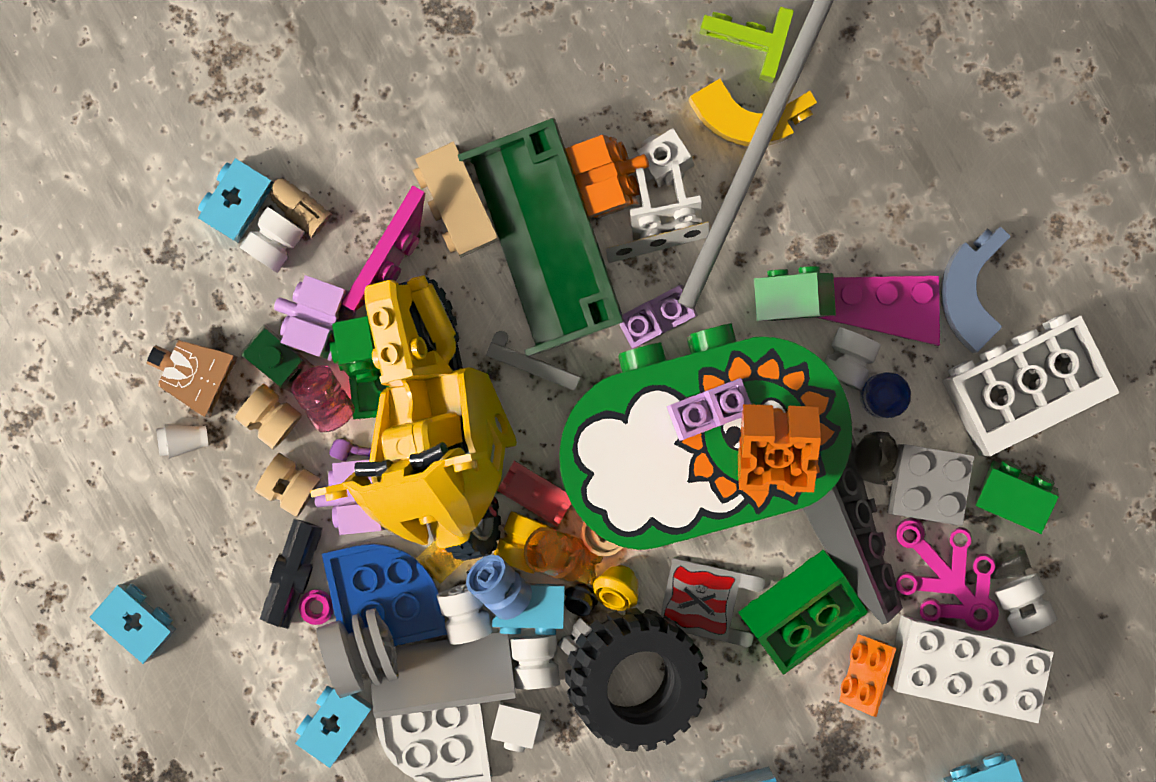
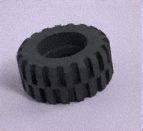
M626 608L625 615H621L617 610L607 614V621L601 624L597 619L589 625L592 631L587 636L581 633L576 640L579 646L577 652L570 651L567 662L571 665L572 670L568 669L565 671V682L570 687L567 694L570 702L575 707V712L588 729L598 739L602 738L607 745L618 748L621 744L625 751L631 752L638 751L640 745L646 751L657 749L658 742L663 741L668 745L676 739L673 736L679 730L685 733L691 727L688 721L692 715L695 717L699 716L702 710L698 703L699 699H705L708 687L702 682V680L708 678L707 667L702 663L704 657L700 649L693 643V640L673 620L667 616L662 617L657 611L646 609L642 613L638 608ZM635 653H658L664 660L665 671L663 681L657 692L647 701L635 706L623 707L614 705L608 698L607 689L610 676L615 667L623 659Z

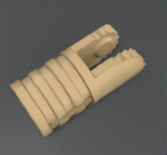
M277 178V180H274L270 191L271 201L277 204L276 206L285 213V216L291 219L304 232H307L311 238L316 236L328 222L332 213L324 209L308 193L302 192L286 179Z

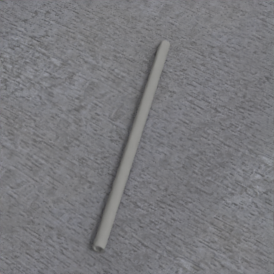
M814 0L678 300L679 304L694 310L834 0Z

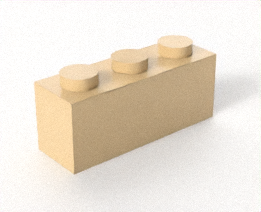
M453 141L416 158L418 168L414 169L413 172L420 188H429L433 200L427 203L435 220L443 219L448 231L443 233L442 236L450 253L457 251L462 258L499 241L464 163L459 161V152Z

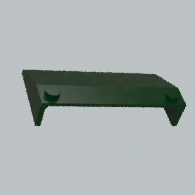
M555 118L458 154L460 162H471L474 165L534 339L535 346L524 350L526 356L549 351L625 322Z

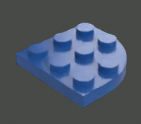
M363 544L322 553L336 621L340 620L343 623L348 634L354 632L352 616L358 613L365 627H369L366 611L373 608L377 609L381 619L388 626L395 646L447 634L445 628L446 619L441 613L436 596L439 593L436 583L427 569L410 554L398 548L382 544Z

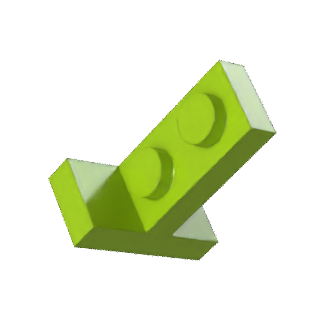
M784 7L779 8L772 33L765 32L766 27L761 24L746 22L744 26L733 23L731 16L712 12V16L704 15L699 34L766 52L759 80L773 83L794 10Z

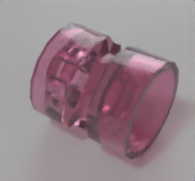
M319 365L308 369L297 377L292 384L291 391L301 408L305 410L314 428L319 432H330L340 428L354 414L355 406L346 391L341 388V384L332 369L326 365Z

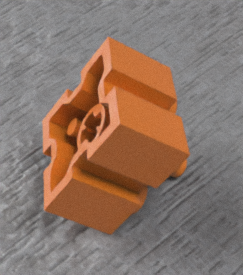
M600 135L565 148L589 217L602 218L639 204L636 197L640 195L638 182L634 175H628L636 172L638 168L645 169L649 167V161L645 154L629 159L623 142H617L616 138L606 135Z
M743 404L741 437L738 450L739 490L769 491L770 484L784 485L785 492H814L817 473L816 460L819 458L821 442L819 407L788 406V412L784 413L780 408L773 409V405Z

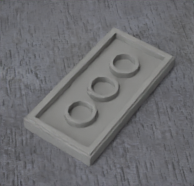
M500 632L491 633L479 640L453 645L450 644L449 640L395 647L398 656L397 668L399 678L389 682L381 667L379 669L382 684L375 686L371 680L375 719L516 698L509 634H501Z

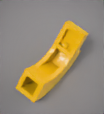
M721 79L691 95L688 100L696 115L709 130L720 138L737 145L749 146L763 115L740 107L733 100ZM811 91L786 105L769 145L777 144L792 137L794 131L788 122L793 121L797 125L813 115L810 109L817 104V101Z

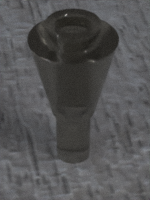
M1015 543L993 558L995 569L991 574V579L1028 577L1026 570L1032 568L1025 548L1018 550ZM986 562V565L979 567V569L982 571L989 570L991 567L990 562ZM974 569L966 571L965 576L968 584L977 583V574Z

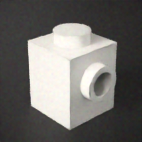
M500 701L491 739L505 742L504 748L524 752L525 747L533 748L534 740L542 741L546 721L540 720L541 710Z

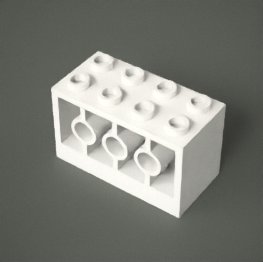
M1069 313L1059 315L1043 323L1042 325L1045 330L1039 333L1037 329L1012 338L1013 346L1007 349L1005 345L996 346L979 354L982 361L976 364L972 360L965 361L947 370L950 376L943 379L942 382L979 456H992L1119 393L1082 316L1071 318ZM1055 358L1060 359L1062 363L1061 371L1055 369ZM1023 374H1028L1030 377L1029 387L1024 386L1022 383ZM991 389L998 391V402L991 401Z
M901 615L894 644L896 651L886 682L896 692L1039 723L1054 652L1035 644Z

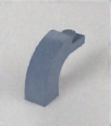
M1002 227L995 229L993 232L987 228L973 242L977 247L975 250L966 242L961 244L951 256L942 278L941 303L946 321L954 335L971 353L979 352L1002 328L983 308L976 289L977 277L983 265L1011 237Z

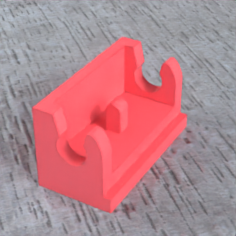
M517 461L513 462L497 490L555 526L560 524L571 505L565 490Z

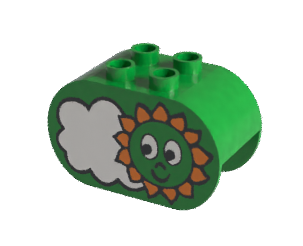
M732 323L689 334L690 336L686 338L691 354L666 361L661 342L619 353L618 359L622 373L603 379L586 392L570 413L562 433L559 453L560 472L571 504L581 519L600 537L615 545L636 550L662 547L812 505L823 498L840 479L846 467L852 443V419L849 403L839 380L827 364L808 349L785 339L752 337L737 341ZM741 378L751 405H773V409L780 408L784 413L788 412V406L819 407L821 442L819 458L816 460L817 473L814 492H785L784 485L770 484L769 491L739 490L738 450L742 418L679 441L666 406Z

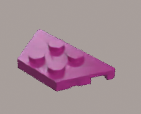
M412 185L343 300V305L356 311L365 305L364 291L366 286L387 280L396 281L401 273L400 263L405 255L410 256L419 243L417 235L421 227L426 194L424 191Z

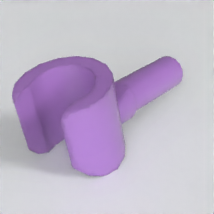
M337 439L333 442L329 454L346 462L350 452L370 457L371 448L354 445L344 439Z

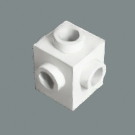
M673 128L661 136L654 134L642 142V148L637 150L639 155L645 154L649 161V167L643 169L646 181L649 182L654 179L659 188L664 184L667 186L674 184L671 170L672 161L678 160L681 178L685 176L684 172L694 166L690 153Z

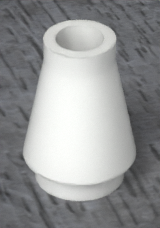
M164 424V428L156 429L159 455H169V459L201 447L209 446L206 426Z

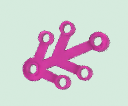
M907 518L900 522L896 531L898 542L906 548H913L939 578L916 576L911 572H903L897 578L896 587L898 591L904 595L913 594L915 591L954 594L962 604L939 603L934 598H927L920 606L921 617L926 621H935L939 617L964 619L969 627L977 631H985L992 628L999 617L997 604L989 598L990 578L995 569L993 557L989 554H980L975 558L973 568L977 574V584L974 595L965 585L967 548L970 546L972 539L968 529L958 527L951 532L950 544L953 547L951 569L924 539L925 527L919 520ZM907 529L914 530L917 533V538L907 540L904 537V531ZM958 533H963L967 536L968 540L964 544H957L954 536ZM980 560H987L990 562L991 567L987 571H982L977 564ZM904 578H910L914 586L906 589L902 587L900 581ZM932 604L937 608V613L928 615L925 613L924 607ZM981 608L986 610L988 615L985 619H978L975 617L974 612Z

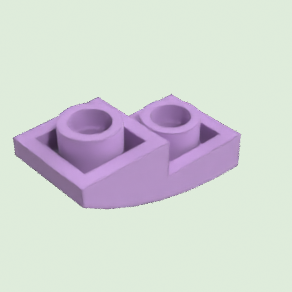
M682 284L623 314L625 322L619 325L632 349L698 316L695 308L693 310L678 303L684 289Z
M739 378L666 407L679 441L742 418L743 404L751 403L742 379Z

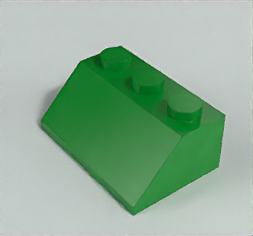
M822 550L814 557L809 558L788 576L779 580L765 593L752 600L738 613L784 675L866 615L868 611L844 574L826 552Z

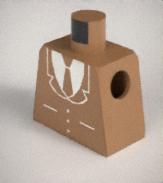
M178 340L173 352L155 345L148 356L147 364L163 371L158 383L160 388L204 417H211L238 357L233 354Z

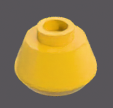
M623 565L609 567L594 580V594H596L598 601L604 606L617 611H625L626 608L636 606L638 602L639 581L633 570Z

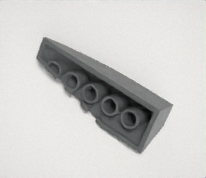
M852 434L849 458L840 479L823 498L810 506L804 507L803 510L830 558L844 574L857 596L881 624H887L903 607L896 587L892 565L884 562L883 556L886 542L883 532L878 533L876 531L872 513L877 512L874 498L868 499L864 480H868L869 477Z

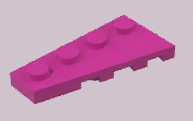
M939 276L834 277L836 316L815 317L940 346Z

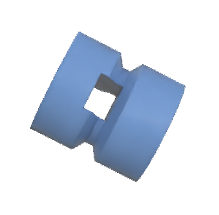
M499 555L484 556L471 567L467 575V589L499 619L509 620L515 618L527 608L531 600L532 589L530 584Z

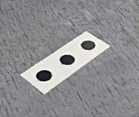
M709 222L606 248L608 263L707 238Z

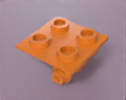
M858 634L857 641L851 649V661L847 675L841 684L839 702L877 717L896 648L888 645L887 642L874 640Z

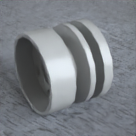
M376 608L366 611L369 626L367 628L359 613L352 616L354 631L348 634L340 620L316 628L323 661L339 698L363 691L362 674L368 673L375 686L381 685L382 677L379 669L381 667L389 682L399 678L397 668L398 656L388 626L381 619Z

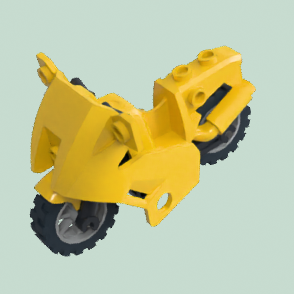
M421 275L399 284L395 280H387L365 287L364 292L365 306L375 345L372 351V360L376 368L381 371V384L390 387H387L380 394L369 462H356L354 466L355 472L344 482L311 490V497L325 494L326 501L348 497V489L358 505L372 520L406 540L427 545L429 534L426 523H428L436 546L441 549L445 548L448 553L452 552L453 558L466 561L491 555L492 551L496 550L498 546L496 541L500 539L501 535L499 530L501 516L498 515L497 510L499 509V503L494 495L502 478L505 448L516 446L517 440L489 375L472 367L463 368L458 347L459 332H456L455 327L457 325L456 316L452 314L451 310L453 307L450 300L447 301L444 289L442 287L439 288L438 282L434 279L430 280L429 277ZM495 417L501 425L502 433L496 425ZM493 444H494V445H495V450H494V457H493V463H492L490 460H491L492 446H493Z

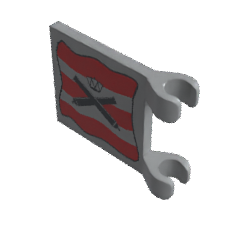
M673 558L661 616H667L687 634L750 647L753 642V633L730 628L738 588L761 592L764 589L765 579L759 576Z

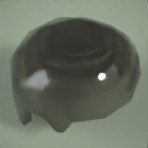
M871 432L865 435L855 448L854 464L856 472L863 480L869 483L887 486V481L894 480L896 477L893 470L897 463L899 450L895 439L889 432Z

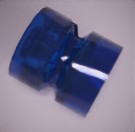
M890 372L879 373L866 380L863 389L860 391V401L862 407L869 415L876 418H894L907 410L911 402V389L908 382L902 376Z

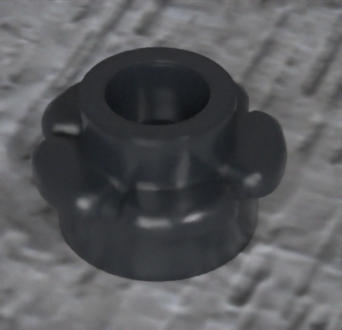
M577 584L575 587L569 586L565 590L567 597L564 605L568 611L575 615L587 616L595 608V605L598 604V597L588 585Z

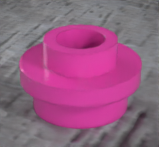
M311 590L300 599L299 613L303 620L309 624H323L333 615L334 608L331 596L323 590ZM318 600L323 604V611L317 614L311 610L310 606L313 601Z

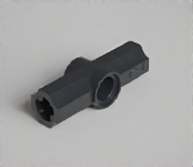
M293 519L283 552L279 553L269 582L272 584L265 599L260 620L277 627L290 628L300 595L304 594L313 570V564L311 563L322 536V527L307 521Z

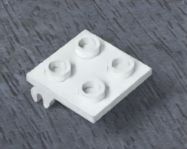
M678 160L671 162L678 203L651 209L643 168L636 169L642 207L630 209L633 241L702 223L700 195L689 198L685 197Z

